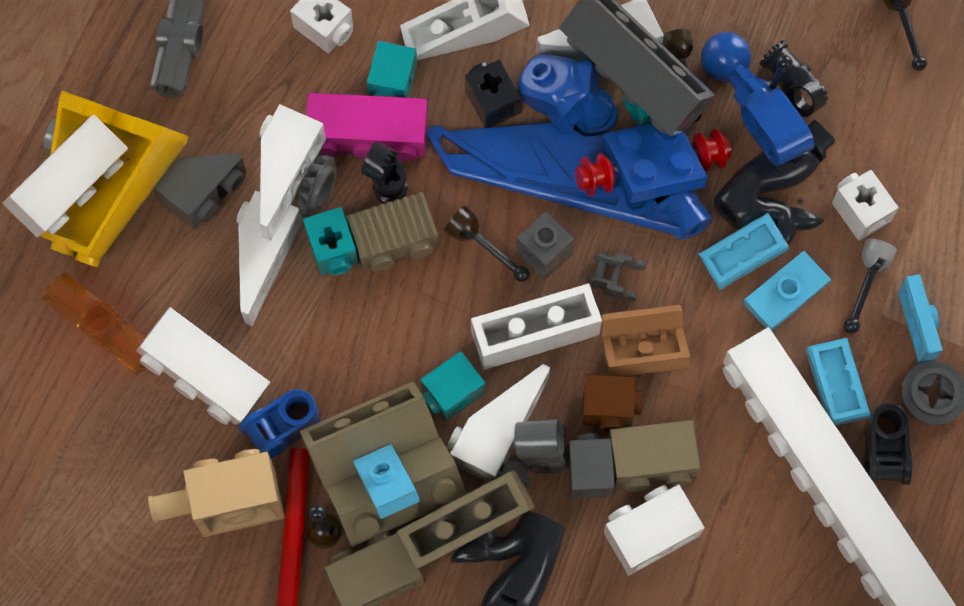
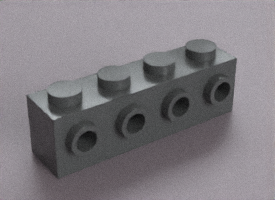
M579 0L559 27L568 37L567 42L576 51L585 53L595 63L596 71L604 78L613 80L623 90L622 94L625 99L634 106L641 107L651 117L650 121L653 126L662 133L673 136L687 131L716 96L616 0Z

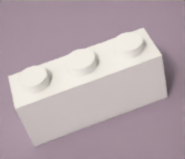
M93 114L2 204L36 237H39L47 230L53 235L69 220V217L64 212L74 202L81 207L97 191L92 184L101 175L108 180L124 164L119 157L128 147Z
M588 283L471 318V334L482 368L486 370L599 336L602 319Z
M171 307L163 314L136 350V352L142 355V358L139 360L142 365L156 375L160 376L164 372L176 381L173 387L190 400H194L197 396L209 405L206 411L224 425H227L229 421L234 425L240 423L270 383V381Z

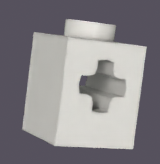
M299 0L290 10L293 28L328 54L337 45L342 46L345 44L353 32L351 9L339 0Z
M872 170L861 176L853 173L844 178L837 185L838 190L832 201L833 206L858 241L892 222L899 209Z

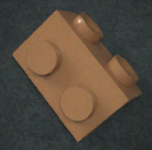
M680 305L601 315V345L608 376H629L690 368V354L683 331V311Z

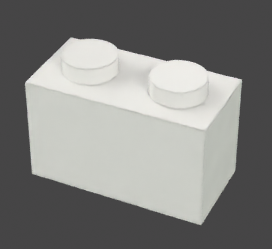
M679 484L669 490L666 485L660 486L644 497L646 500L644 504L633 510L630 505H626L608 516L610 522L605 525L604 534L628 576L702 535L705 527Z

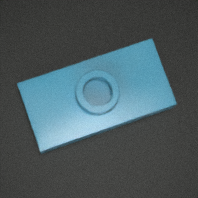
M767 213L698 255L719 290H722L788 251L789 246Z
M803 251L746 297L743 304L765 328L769 327L773 331L829 285L831 279Z
M920 274L908 276L897 292L917 360L920 364L935 361L943 351L937 333V328H939L938 313L935 306L928 303Z
M843 338L808 346L806 354L820 401L834 425L837 426L867 419L871 414L848 339Z
M392 444L353 460L358 475L380 519L420 502L417 491Z

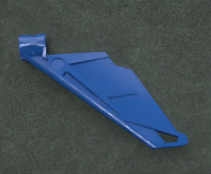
M553 123L447 131L440 125L430 127L427 131L430 143L452 175L675 235L678 241L690 239L698 235L713 221L704 205L700 204L701 201L693 190L671 194L659 204L656 203L654 198L630 203L619 178L615 180L610 193H605L601 187H596L595 195L589 197L584 190L581 191L576 183L575 168L579 167L582 157H587L591 164L596 163L598 154L602 153L608 158L602 146L603 135L583 136L574 129L566 133L560 131ZM444 137L467 154H446L439 143Z

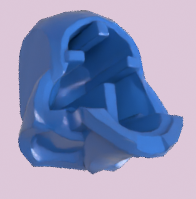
M541 54L531 59L521 72L517 91L522 101L535 111L547 115L560 131L567 133L576 124L578 132L583 136L602 135L609 132L617 121L618 113L616 106L608 92L598 87V77L600 74L596 71L595 63L592 60L578 62L571 58Z

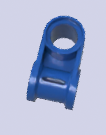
M293 389L266 407L248 415L240 422L238 429L242 434L246 433L256 449L260 450V453L268 451L270 459H273L286 450L289 445L302 438L300 430L320 421V412L313 397L307 391ZM305 404L310 407L309 413L305 418L301 420L289 418L291 409L294 406ZM261 429H263L268 435V440H265V438L261 434Z

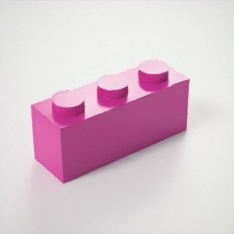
M308 93L306 116L323 123L326 140L317 156L326 154L333 157L339 153L353 154L357 158L365 159L371 147L378 141L397 150V159L399 161H412L416 157L425 158L428 121L427 99Z

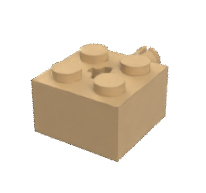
M258 449L241 451L235 454V459L218 462V459L198 461L193 464L192 469L183 471L186 482L184 490L148 497L150 513L154 523L191 514L194 523L203 537L282 520L285 515L273 463L268 451L260 453Z

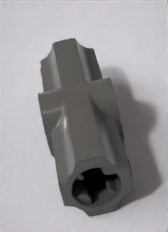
M207 0L169 1L166 18H161L157 30L156 48L158 54L150 83L153 92L169 98L185 96L193 58H197L201 50L203 39V26L201 23Z

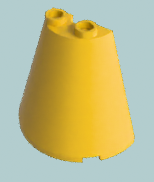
M62 91L59 97L50 155L93 114L128 147L119 157L124 164L108 180L101 175L92 184L97 189L94 195L81 207L74 202L64 212L69 217V220L53 235L48 230L40 235L52 241L50 249L69 256H74V253L77 252L75 260L98 267L104 254L185 147L188 136Z

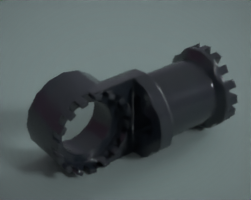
M781 40L776 46L772 47L773 52L768 51L770 55L765 54L763 56L764 58L760 60L759 64L764 69L768 68L775 74L778 68L776 62L781 55H788L792 58V67L784 72L780 80L783 83L782 89L786 92V97L800 116L809 117L826 105L827 102L825 101L828 100V97H825L827 91H823L825 86H820L819 83L821 81L817 80L810 73L811 67L807 63L802 64L788 49L789 45L784 40ZM801 89H804L809 93L812 99V105H809V103L805 102V99L801 97Z
M377 141L369 150L361 173L372 179L373 190L377 200L386 204L396 199H402L407 195V173L404 170L403 163L397 159L398 151ZM392 176L397 180V182L391 180L387 185L383 184L385 181H389Z

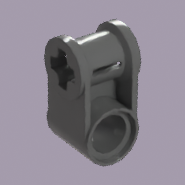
M559 419L517 422L515 424L514 438L519 460H522L535 473L550 474L566 471L567 461L563 458L566 427L562 426Z

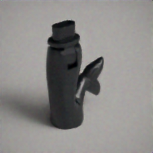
M813 120L808 125L814 139V149L780 166L773 165L765 153L761 152L737 171L714 197L713 201L716 210L732 227L740 230L768 213L789 245L793 241L796 231L814 229L824 222L823 218L807 210L790 207L776 199L761 197L764 193L789 189L802 183L816 170L819 162L826 158L825 151L835 143V139L818 121Z
M528 511L522 514L516 525L507 535L497 536L493 529L458 548L452 556L451 562L480 563L488 560L503 561L522 555L490 585L483 597L481 606H538L552 575L566 529L561 524L543 515Z

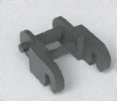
M606 252L595 254L594 260L598 262L594 277L590 276L587 278V282L593 285L592 288L606 289L605 295L627 301H635L637 298L636 292L630 291L628 294L625 293V288L617 286L620 269L623 267L644 270L646 262L639 260L638 263L634 262L633 257L616 253V257L608 256ZM606 265L615 267L611 281L602 279Z

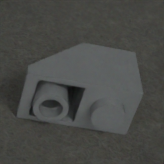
M237 153L179 158L153 189L158 201L195 230L201 222L206 223L215 215L219 208L218 203L228 192L232 194L238 190L245 179L246 169L242 157Z

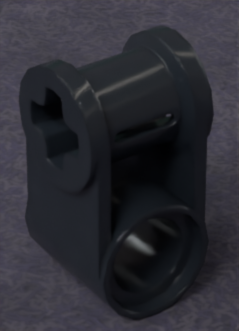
M882 404L874 410L865 422L864 469L873 483L876 480L900 481L902 485H910L912 479V454L910 450L908 414L897 404ZM878 417L891 419L895 424V433L886 434L881 431L877 423Z

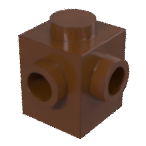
M586 374L583 389L582 425L599 426V430L603 432H610V429L632 427L634 415L642 414L643 391L635 390V377Z

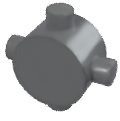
M512 460L501 465L499 471L502 472V475L516 470L524 485L529 486L531 483V479L527 477L525 463L522 460Z

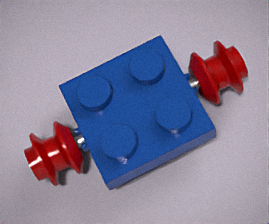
M652 123L604 133L602 146L608 158L602 153L598 154L596 163L591 164L587 157H582L579 167L575 168V179L578 188L581 191L584 190L589 197H593L596 193V187H601L605 193H610L615 180L619 178L630 203L705 187L707 180L705 172L709 171L711 162H714L718 168H724L727 164V159L731 157V145L725 135L722 136L721 132L717 129L710 132L709 139H706L702 133H696L691 144L684 132L670 136L656 129Z

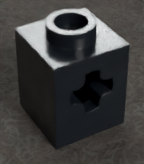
M500 59L490 64L488 62L480 63L465 75V92L484 128H491L521 113V97Z

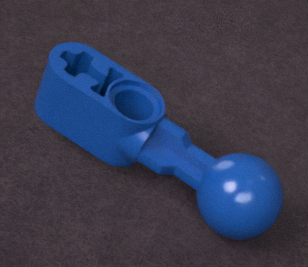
M733 32L717 33L710 37L702 48V66L711 78L720 82H730L734 87V98L740 105L743 122L771 163L775 166H780L814 149V139L808 125L786 95L779 88L772 90L764 79L756 78L749 69L751 51L745 39Z

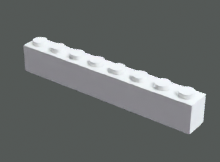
M770 328L764 329L727 351L723 361L725 367L722 368L727 381L734 389L740 388L747 399L745 406L755 422L759 423L761 421L770 434L768 436L770 446L779 457L785 456L793 468L790 473L795 484L802 492L808 491L816 503L814 511L818 519L825 527L831 526L840 539L837 541L838 548L844 558L849 563L855 562L863 574L861 582L867 593L873 599L879 598L883 606H956Z

